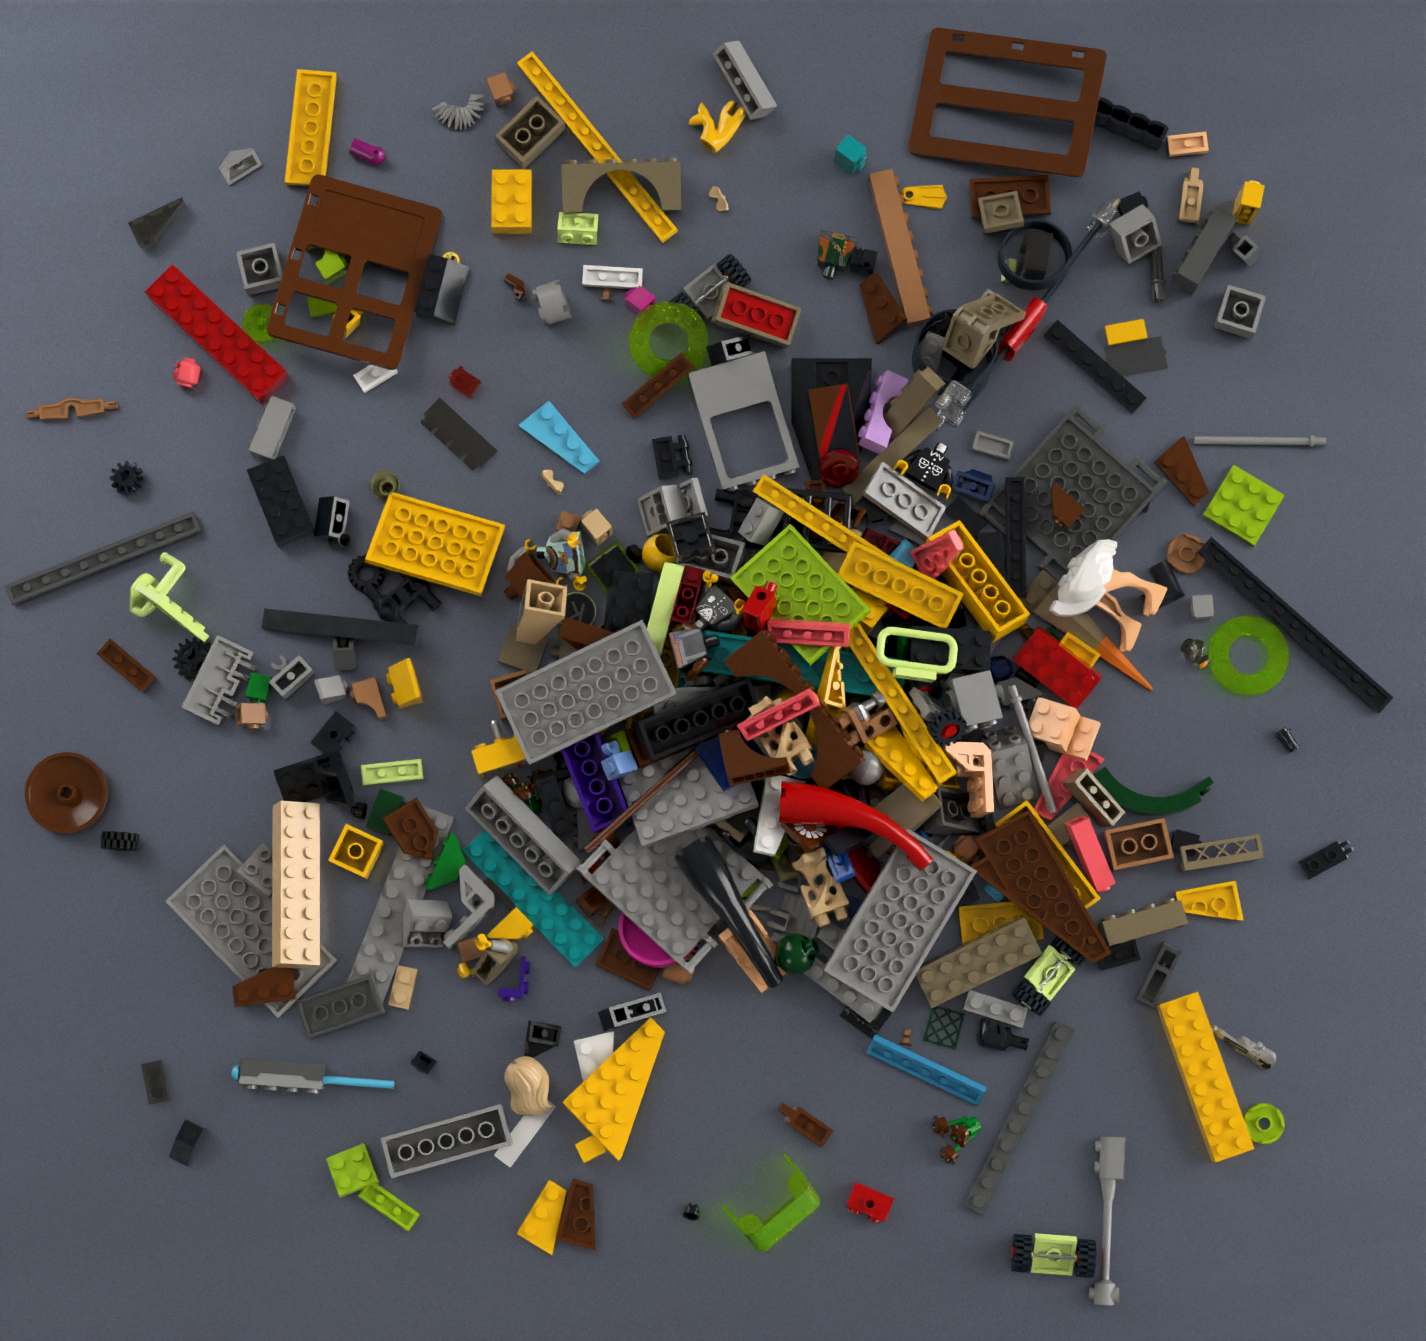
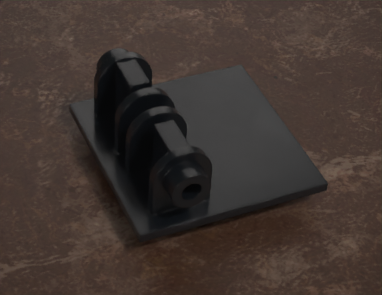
M846 1006L839 1016L873 1039L892 1012L883 1007L876 1019L868 1022L850 1007Z

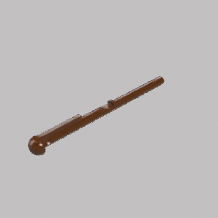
M705 740L697 742L698 745L584 847L587 853L592 852L701 753L705 752L707 754L710 749L708 742Z

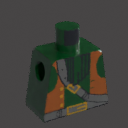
M820 230L817 266L825 268L824 278L834 280L836 271H845L856 246L857 238Z

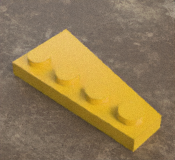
M896 726L865 743L864 747L873 752L880 762L922 802L936 792L937 785Z

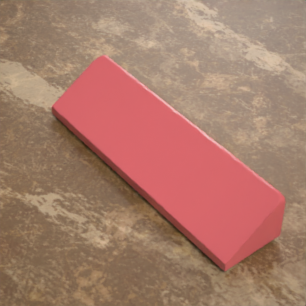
M770 619L767 622V632L770 631L777 639L776 643L835 647L849 646L850 623Z
M809 688L738 724L737 727L746 741H749L819 706V698Z

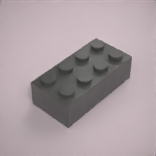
M1216 207L1214 212L1210 211L1184 253L1182 260H1180L1172 274L1175 277L1172 284L1193 295L1238 218L1219 207Z

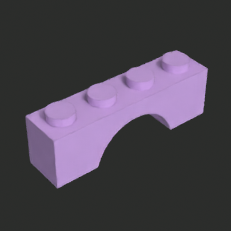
M889 370L877 377L875 381L877 388L870 397L869 403H871V406L864 415L866 422L859 431L858 437H860L858 445L877 454H880L887 448L892 430L883 418V407L885 404L891 403L896 396L900 397L902 395L901 389L908 383L909 379Z

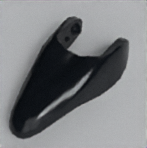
M748 817L744 823L754 838L741 843L739 846L735 844L729 831H726V829L722 831L725 841L739 855L758 866H763L769 862L768 855L753 852L758 824L755 819Z

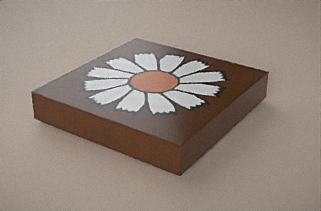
M781 823L780 825L806 852L825 844L823 840L837 832L831 825Z

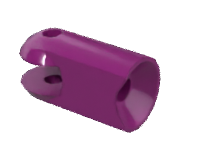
M356 138L353 140L349 154L376 165L384 161L385 153L381 147L372 146Z

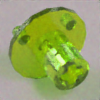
M260 303L253 305L247 309L243 316V330L256 342L263 343L274 339V337L269 336L267 333V324L273 308L269 304Z

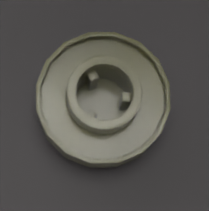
M381 470L372 476L369 487L376 498L387 500L390 494L393 492L397 493L400 483L393 472Z

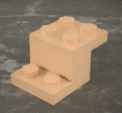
M1040 697L1036 701L1028 722L1033 739L1045 742L1049 750L1085 761L1088 759L1101 725L1099 721L1080 716L1074 707Z

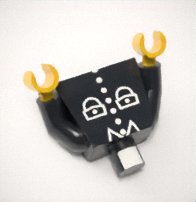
M938 442L933 451L927 447L923 450H916L904 459L899 460L894 466V470L896 468L902 470L900 475L905 473L904 476L933 491L937 496L940 493H945V499H948L953 483V471L951 466H949L950 460L944 457L948 450V447Z

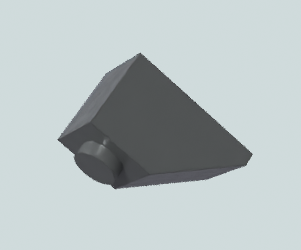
M333 637L334 670L346 671L355 669V639Z

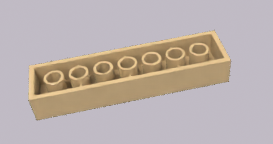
M280 801L273 805L272 967L312 969L320 965V803Z

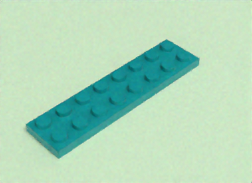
M485 829L462 850L575 968L605 940L557 890L549 896Z

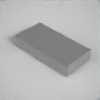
M976 430L971 450L1009 462L1015 441Z

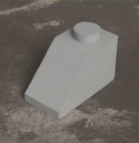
M339 675L314 680L324 705L348 697L346 693L349 691L348 684Z

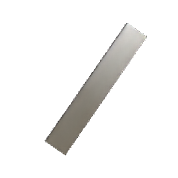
M929 406L883 452L877 455L851 484L846 485L842 490L846 494H851L853 502L857 504L864 497L862 494L881 462L894 468L899 460L908 456L943 420Z

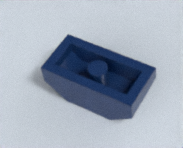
M974 469L967 472L957 471L951 491L980 503H989L995 483L992 481V475Z

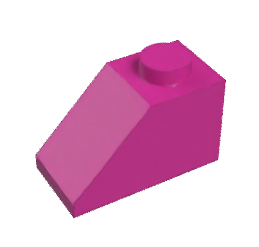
M638 286L636 289L632 288L625 295V304L641 321L656 308V297L641 286Z

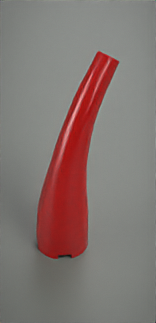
M781 782L779 823L834 825L866 829L898 846L907 854L906 858L919 871L925 869L932 862L933 858L912 835L879 810L830 789L799 782Z

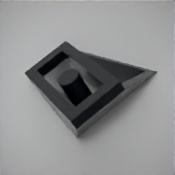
M529 1020L524 1056L534 1058L555 1046L558 1047L561 1026Z

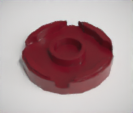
M834 450L827 453L819 465L823 481L835 487L851 484L860 472L858 459L853 453L846 450Z

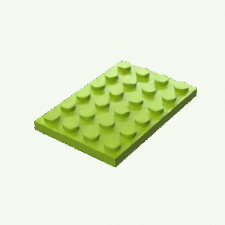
M791 524L730 577L747 598H749L755 586L764 588L767 581H771L778 586L775 591L777 605L771 619L850 623L851 630L871 612V609ZM791 644L810 666L832 647Z

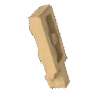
M1191 168L1189 178L1184 179L1178 221L1199 223L1204 185L1202 183L1203 180L1198 179L1199 168Z

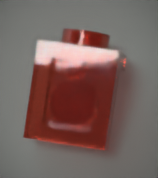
M462 366L454 369L449 376L450 386L470 399L481 384V380L465 371Z

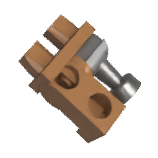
M879 690L871 694V699L861 704L854 702L848 707L845 706L841 709L842 714L837 717L839 720L838 725L841 729L847 726L850 727L851 731L848 733L852 738L850 741L853 745L858 742L865 744L870 739L898 724L891 709L884 706L886 700ZM873 707H879L875 709L876 712L872 713L871 715L869 714L868 711L871 710Z

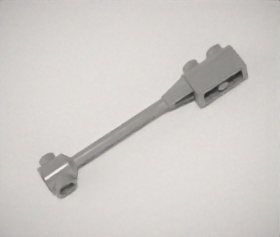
M1100 1137V1141H1096L1095 1153H1100L1099 1161H1095L1094 1173L1099 1174L1104 1199L1101 1279L1095 1282L1094 1287H1090L1089 1300H1094V1304L1097 1305L1119 1304L1120 1287L1115 1286L1109 1280L1112 1200H1114L1117 1179L1124 1180L1126 1138Z

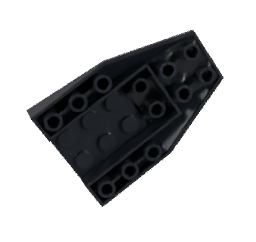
M792 358L791 423L811 480L822 479V476L820 474V459L808 389L848 383L857 442L859 443L860 437H858V434L866 422L864 415L871 406L869 400L871 397L872 358ZM858 445L859 454H860V453H861V450H862V446Z

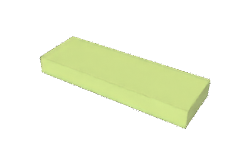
M422 759L361 765L363 786L424 780Z

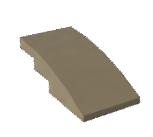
M902 784L874 808L891 818L905 830L908 828L911 831H916L943 804L934 793L922 802ZM879 835L868 847L878 859L882 858L895 844Z

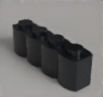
M1099 97L1095 124L1106 125L1110 130L1124 133L1133 140H1142L1149 147H1161L1169 129L1164 123L1154 120L1150 121L1143 114L1132 113L1124 106L1114 105L1108 99Z

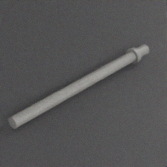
M1314 435L1309 437L1194 436V444L1309 445V447H1314V445H1326V437H1314Z
M1015 684L1008 686L1011 696L1010 702L1014 705L1024 738L1028 744L1029 754L1049 814L1054 813L1057 809L1021 703L1022 697L1018 694Z

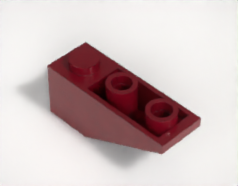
M685 565L670 618L671 622L679 624L691 623L705 570Z

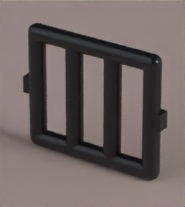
M787 488L797 496L804 498L811 505L812 498L823 499V513L831 517L832 500L844 501L843 526L849 530L853 528V519H851L853 497L851 494ZM785 512L780 519L782 531L791 523V516ZM802 524V537L814 550L847 553L836 545L829 544V541L822 537L821 543L809 542L810 528Z

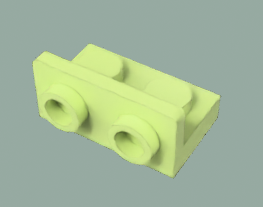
M559 212L557 227L558 243L597 244L598 214Z

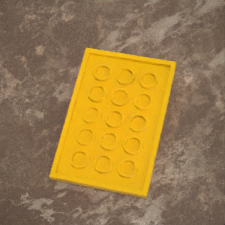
M393 492L386 501L368 549L365 563L481 597L504 533L505 525Z

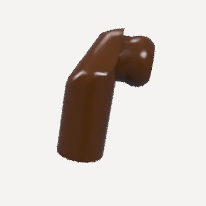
M508 273L504 282L513 287L515 299H524L526 296L524 282Z

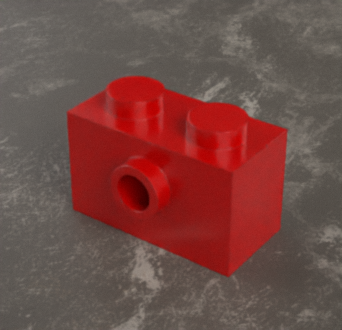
M855 1182L846 1206H849L848 1211L859 1216L861 1212L869 1215L868 1220L879 1224L880 1220L885 1222L894 1198Z

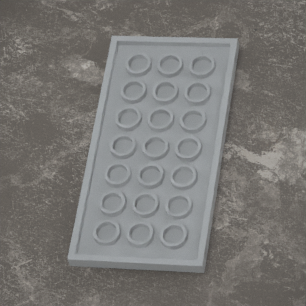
M643 620L495 690L529 765L677 695Z
M908 828L906 831L933 858L932 862L925 869L919 871L906 858L907 854L896 846L823 968V971L891 1012L895 1011L977 872L972 867Z
M224 844L165 902L243 982L272 967V895L267 899L236 875V872L244 863ZM320 943L319 966L312 969L293 968L297 999L265 1003V1005L277 1018H280L338 960Z

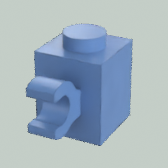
M616 740L601 746L604 754L609 756L601 761L608 781L626 776L638 769L631 750L620 753Z

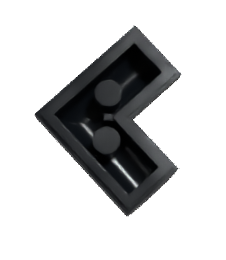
M1167 560L1149 569L1155 583L1167 587L1165 596L1158 609L1185 596ZM1143 594L1140 597L1143 603H1145L1146 596Z

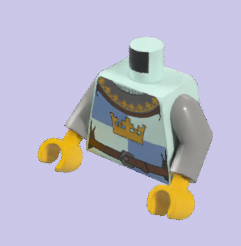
M560 529L549 537L546 547L537 548V558L548 559L551 571H557L568 577L573 582L574 588L577 591H581L587 588L584 584L587 578L585 576L581 577L586 565L581 531L570 532L566 529Z

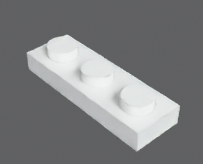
M583 265L582 286L636 289L638 286L642 287L643 269Z

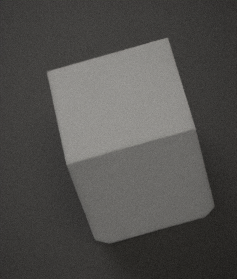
M1212 594L1192 596L1189 599L1191 619L1193 621L1209 620L1214 615Z

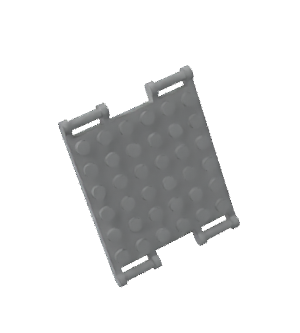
M709 825L644 849L636 828L617 849L613 848L607 840H604L582 865L579 864L576 867V870L690 975L695 971V966L712 948L715 949L718 946V943L707 932L720 918L693 888L677 864L675 856L679 855L681 857L684 854L682 851L684 847L697 839L704 842L706 841L704 838L709 836L726 862L740 896L756 879L761 883L744 901L747 911H750L749 908L766 889H770L773 886V883L768 878L762 875L743 856L736 853ZM607 851L610 856L591 874L588 870ZM701 939L706 942L704 946L689 962H686L683 958Z

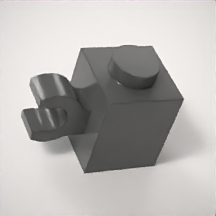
M1232 232L1228 237L1230 242L1234 244L1232 247L1233 252L1249 267L1264 254L1260 247L1247 235L1240 239Z

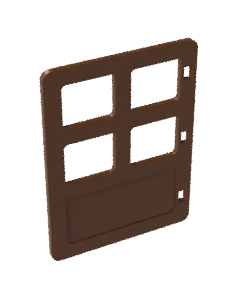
M317 174L313 176L267 324L268 335L388 370L397 369L415 312L428 255L432 253L442 218L441 210L437 207ZM312 195L318 197L316 206L309 205ZM308 246L351 258L342 288H335L299 277ZM295 250L302 252L300 260L293 259ZM370 262L402 271L409 275L401 304L396 305L357 293L365 263ZM294 293L337 305L328 336L285 325L284 322ZM279 305L285 307L283 316L276 314ZM352 310H359L395 321L386 352L383 353L343 341Z

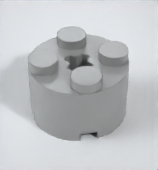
M559 279L537 286L536 289L532 290L535 300L539 306L541 305L538 311L544 324L548 323L550 325L571 318L569 305L565 293L561 291L560 287L562 285Z

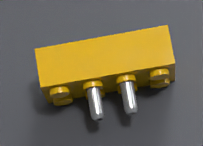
M497 720L491 721V727L495 736L494 744L486 745V743L476 745L475 750L471 751L480 779L516 767L521 768L522 765L528 764L515 734H513L514 737L509 739L503 737Z

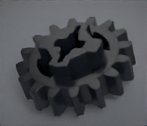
M193 637L192 642L186 638L185 645L179 643L178 645L181 649L174 650L177 657L172 658L173 661L177 662L174 668L180 669L178 674L180 676L185 674L186 680H189L192 676L194 681L206 657V654L200 653L199 647L205 649L207 653L211 647L210 643L204 645L205 642L202 640L198 642L196 637ZM196 655L199 658V660H196V663H193L191 659H194ZM183 664H189L191 672L186 670Z

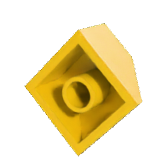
M404 659L388 667L389 673L386 674L388 684L393 685L394 692L391 693L394 705L398 704V707L402 709L423 703L411 659Z

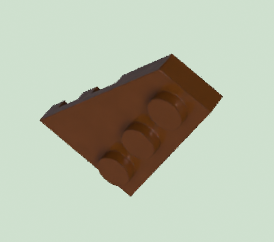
M873 272L860 284L875 343L880 344L908 319L878 273Z
M1185 436L1154 461V464L1193 507L1209 494V490Z
M573 1179L556 1239L596 1251L593 1184Z

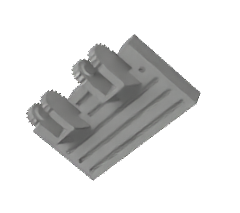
M216 635L181 708L216 725H219L222 717L214 714V712L232 719L233 715L231 712L217 706L220 700L231 707H236L239 704L223 696V694L225 693L232 697L240 682L233 678L232 675L249 683V676L235 671L239 664L247 670L255 672V666L241 660V657L250 660L254 652Z
M802 874L797 878H793L799 880L797 887L778 882L777 887L795 892V895L786 893L781 910L789 912V914L773 909L769 910V914L772 916L787 919L785 926L766 921L765 926L783 931V934L773 932L772 941L779 942L784 936L793 933L802 934L808 939H815L818 925L815 919L811 921L801 893L800 886H807ZM817 876L815 879L818 886L824 882L822 876ZM809 891L808 894L810 899L815 900L814 896Z

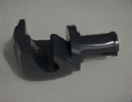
M981 1019L979 1021L976 1032V1041L979 1046L997 1051H1006L1009 1046L1024 1051L1027 1050L1029 1038L1012 1035L1011 1028L1006 1027L1004 1029L1001 1023L997 1025L998 1034H994L989 1020Z

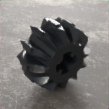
M125 461L124 466L118 463L119 469L112 468L111 470L115 474L110 476V480L114 481L111 486L117 488L119 494L124 491L126 495H129L130 490L137 493L135 487L142 488L143 485L139 481L145 479L143 475H140L143 470L137 468L135 462L130 465L128 461ZM128 474H129V476L131 477V479H130L129 481L126 479V482H125V480H124L123 478H124L125 475L128 477Z

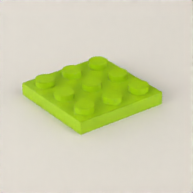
M1233 465L1202 516L1254 547L1285 495Z

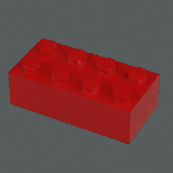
M1039 625L1013 656L1014 662L1076 709H1078L1102 679V675Z

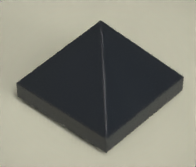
M419 1051L410 1064L417 1071L428 1074L437 1061Z

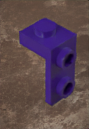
M521 956L519 989L499 988L498 997L503 998L505 1002H515V998L524 999V994H528L529 982H525V974H529L530 961H526V957Z

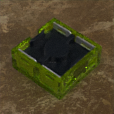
M615 541L585 563L586 569L606 595L608 593L610 569L641 572L632 559L629 561L626 558L627 553L618 541Z

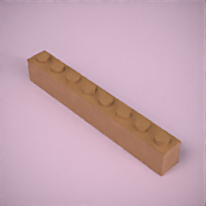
M892 169L870 173L868 181L901 310L908 319L905 322L906 328L923 325L933 316L931 305H927V288L922 286L921 282L923 272L916 263L918 253L916 248L913 249L911 242L914 241L912 230L907 228L906 223H909L907 211L903 212V195L898 193L897 174L894 175Z

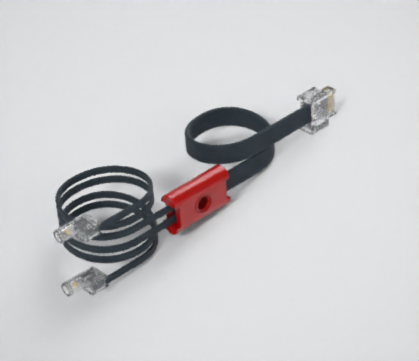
M1112 196L1107 203L1102 202L1091 216V222L1087 227L1089 233L1073 254L1066 234L1058 226L1044 219L1024 220L1023 227L1012 228L1006 233L998 252V266L1005 279L1014 286L1024 290L1036 291L1049 288V290L1042 299L1034 297L1023 310L1026 312L1025 318L1011 325L1010 329L1000 340L999 348L996 339V342L993 344V357L991 350H989L986 354L988 365L978 377L968 381H955L939 376L946 384L943 386L945 388H942L937 393L940 396L935 402L936 407L940 409L937 415L943 422L935 431H939L945 422L957 428L964 419L965 412L986 386L991 373L1001 360L1011 361L1023 344L1030 338L1036 327L1045 317L1044 313L1047 310L1046 302L1062 283L1070 266L1093 236L1102 239L1109 230V223L1114 221L1117 213L1116 209L1121 200ZM1038 229L1045 231L1055 237L1061 244L1066 262L1056 274L1042 280L1022 278L1015 274L1005 262L1004 248L1008 241L1015 234L1023 230ZM949 309V310H950V311H953V312L955 313L957 309ZM949 310L934 314L920 328L912 353L914 373L919 369L923 371L928 367L921 358L918 345L925 338L927 332L933 329L936 324L934 322H941L939 320ZM973 394H975V395L972 397V399L969 401V403L965 406V404H966V403L968 402V400L970 399V396L973 395Z

